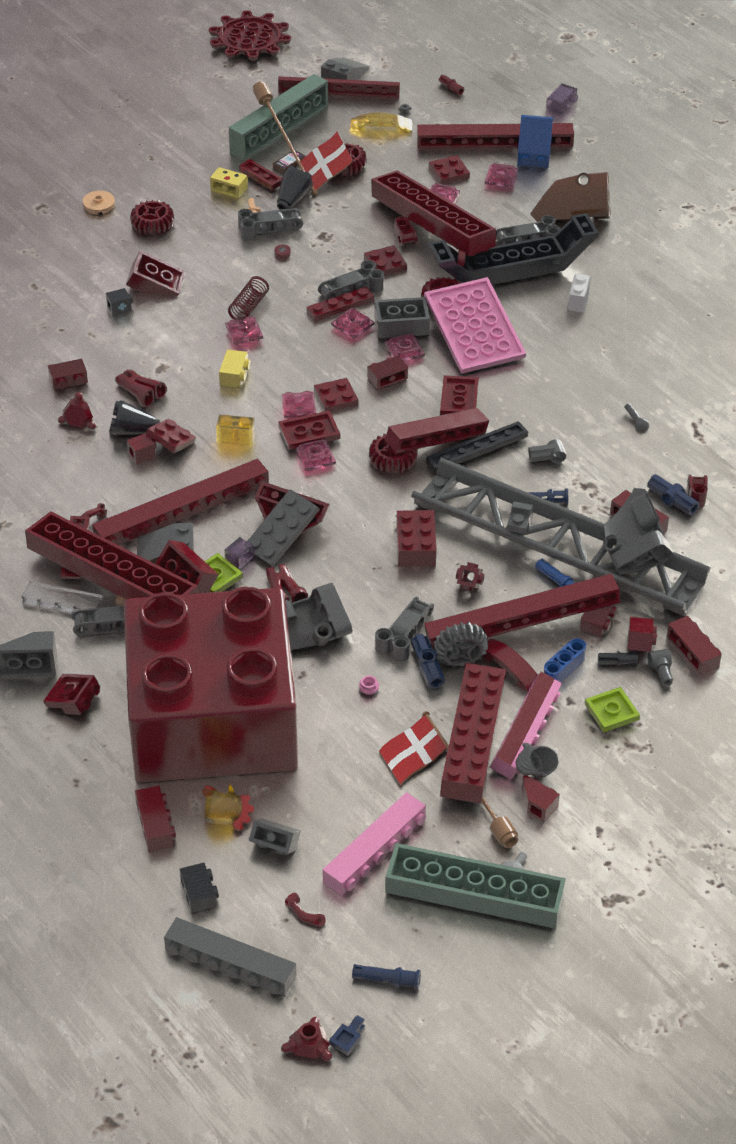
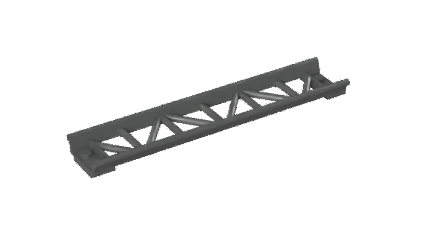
M441 458L439 460L437 475L422 493L412 492L411 497L414 498V504L428 510L441 511L597 577L611 574L612 572L609 570L615 569L613 562L598 565L607 553L603 545L589 563L579 533L580 531L603 541L605 539L604 523L447 459ZM458 482L470 486L451 491ZM478 493L464 511L442 502ZM486 495L490 502L495 524L471 514ZM496 498L511 504L515 501L533 505V513L553 521L530 526L529 531H526L525 534L507 531V526L504 528ZM561 526L548 545L524 536ZM569 529L571 530L579 558L554 549ZM673 552L674 555L670 560L656 566L666 594L640 584L650 569L640 571L633 581L615 573H612L617 585L663 604V608L684 616L687 615L702 593L711 567ZM665 567L682 573L673 587Z

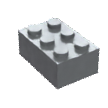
M425 297L374 300V317L378 338L429 335L430 317Z

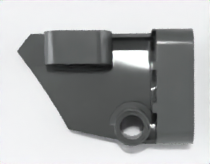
M634 488L620 510L604 524L605 539L603 540V547L608 551L618 574L635 573L653 568L670 560L674 555L659 524L660 519L645 489Z
M333 583L316 587L308 598L293 603L285 601L291 650L314 645L324 646L331 640L352 634L353 632L351 622ZM318 633H325L326 636L322 637Z

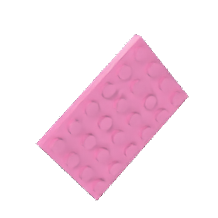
M488 277L424 293L426 302L461 374L526 358V352Z

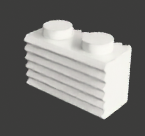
M584 274L574 275L568 295L567 309L569 311L584 312L589 295L590 276Z

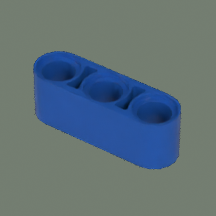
M579 638L570 640L545 663L544 673L560 683L564 681L585 661L586 642Z

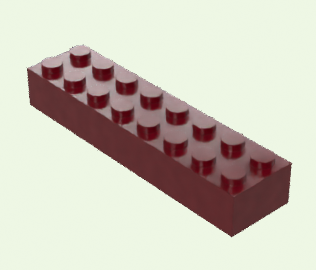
M466 663L441 780L440 797L481 804L506 669Z

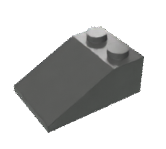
M344 57L328 59L321 66V78L358 80L370 66Z
M174 523L137 538V555L155 564L168 540L184 542L194 551L193 523Z
M54 631L32 632L1 644L0 677L56 676L58 658Z

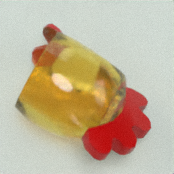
M230 784L227 794L218 792L211 786H205L202 790V794L206 797L204 812L206 821L218 825H232L237 831L243 829V824H249L251 818L248 814L254 811V807L248 804L250 801L249 795L239 796L234 792Z

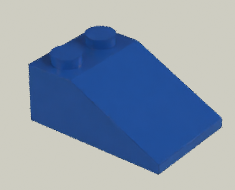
M521 115L517 165L549 168L553 117Z

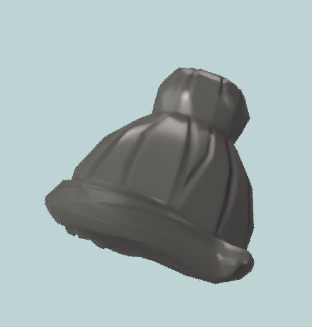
M529 743L522 744L524 749L519 753L515 761L516 769L519 773L525 776L546 777L557 769L559 764L558 755L553 749L547 746L532 747Z

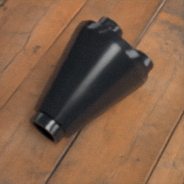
M289 166L284 171L277 199V208L279 210L292 209L311 190L313 182L311 180L312 175L309 172H303L294 166Z
M120 400L115 402L113 415L116 418H112L109 432L112 435H142L147 432L148 428L160 423V420Z

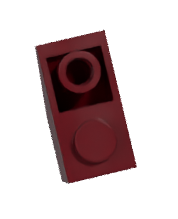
M523 776L522 794L526 811L531 816L545 823L559 807L560 794L554 789L543 785L535 778Z

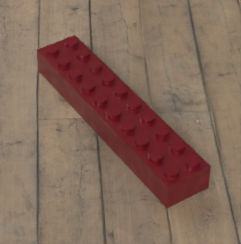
M396 170L371 179L373 198L436 237L445 240L446 243L456 249L465 251L467 256H474L477 253L496 247V228L400 171Z
M52 511L25 530L28 549L126 600L129 598L150 597L153 594L162 592L175 595L198 593V585Z

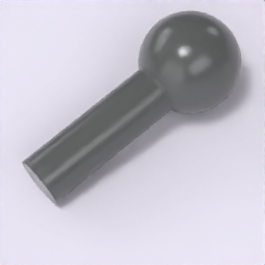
M630 403L624 406L635 421L636 429L646 431L649 428L648 420L641 418Z

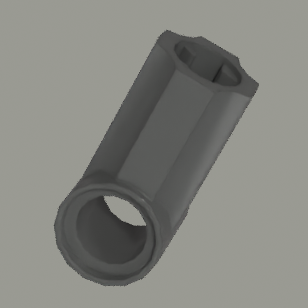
M558 439L549 441L547 445L528 447L530 462L551 460L553 463H561L567 457L563 444Z

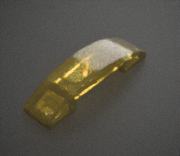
M367 113L351 119L350 131H366V126L397 127L396 133H412L413 122L405 117L391 113Z

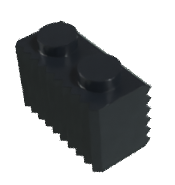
M205 862L179 868L180 880L191 913L215 908L219 893L217 886H212V871L210 868L206 869Z

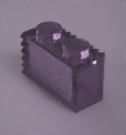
M561 83L547 98L546 109L563 115V113L570 109L573 103L577 102V88Z

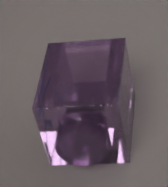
M241 537L224 549L225 559L239 570H242L255 559L254 545Z

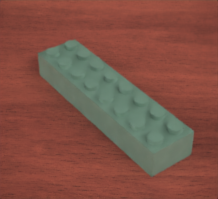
M313 74L271 101L270 105L285 133H288L328 107L327 80ZM263 105L229 127L230 154L244 161L283 136L267 105Z
M396 843L385 877V893L556 929L564 896L566 878Z

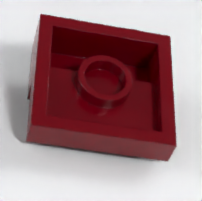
M62 673L43 700V703L46 707L62 708L65 714L82 715L85 710L90 708L93 697L100 693L101 686L94 675Z

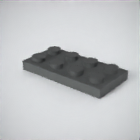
M290 489L243 545L244 549L270 567H274L319 512V508Z

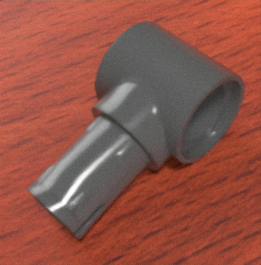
M662 649L648 652L649 667L651 669L655 668V671L659 674L662 686H670L673 683L670 666L672 665L670 650Z

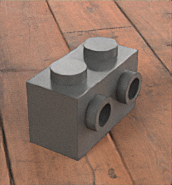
M260 818L253 822L249 841L256 843V846L268 849L269 847L275 849L276 853L288 855L296 851L301 830Z

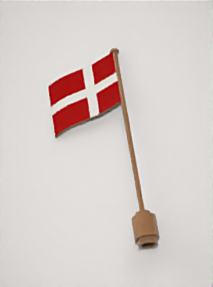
M263 81L253 85V93L259 104L268 106L301 171L309 172L312 175L313 186L311 190L312 195H316L318 189L328 180L344 171L353 161L340 135L336 132L329 140L312 150L300 161L270 105L273 95L269 87Z
M428 711L423 712L422 718L413 726L389 740L379 750L381 757L400 786L412 775L433 763L446 750L448 751L449 745L430 718ZM482 797L483 805L493 818L490 830L498 843L504 846V848L515 846L519 840L518 833L507 817H496L484 797Z

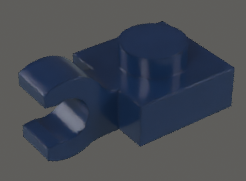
M356 1015L349 1026L342 1023L329 1039V1044L349 1056L361 1040L360 1033L365 1028V1025L362 1024L365 1019Z

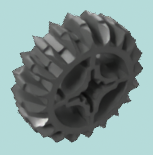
M461 622L459 625L453 624L452 627H446L445 631H440V635L436 636L434 647L438 659L441 663H445L446 667L450 665L453 668L456 666L462 667L466 663H476L477 659H482V655H485L486 649H488V639L483 629L478 627L477 624L471 625L470 622L466 624Z

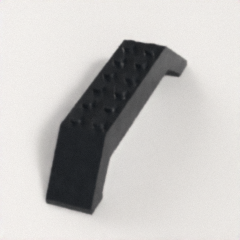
M587 213L574 215L555 235L498 245L474 256H467L465 254L464 267L456 263L458 251L448 246L445 240L430 242L428 246L439 267L458 281H461V283L488 277L490 283L494 285L565 271L598 237L599 233Z

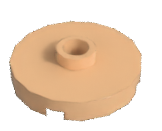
M93 191L84 196L83 207L84 210L91 214L97 215L98 212L106 214L115 207V198L106 191Z

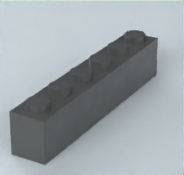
M178 917L175 918L164 936L165 950L169 953L185 957L193 963L203 964L211 970L221 971L232 978H239L252 986L262 987L272 994L286 996L297 976L296 963Z

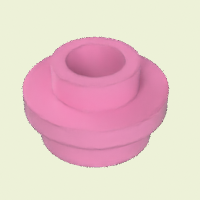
M365 676L359 682V689L364 694H374L379 689V683L375 677Z

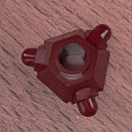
M77 392L75 398L70 399L63 409V415L58 418V422L60 424L67 423L73 427L94 430L96 424L93 422L90 407L84 401L82 393Z
M312 1017L308 1023H304L289 1037L290 1040L281 1046V1051L286 1054L294 1052L297 1056L312 1059L321 1057L326 1062L332 1059V1054L328 1050L330 1044L325 1029L321 1027L318 1017Z

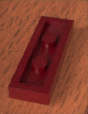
M251 159L239 165L240 172L272 191L281 185L282 178Z

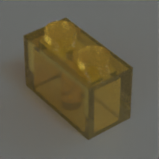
M219 414L216 425L217 443L253 446L255 418Z

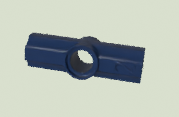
M657 474L652 475L648 481L647 487L660 495L662 501L667 506L675 505L691 516L699 508L700 502L686 494L682 485L678 483L671 484Z
M418 634L411 639V645L419 663V670L423 673L428 687L432 689L440 688L441 685L445 684V678L437 661V653L432 649L428 637Z

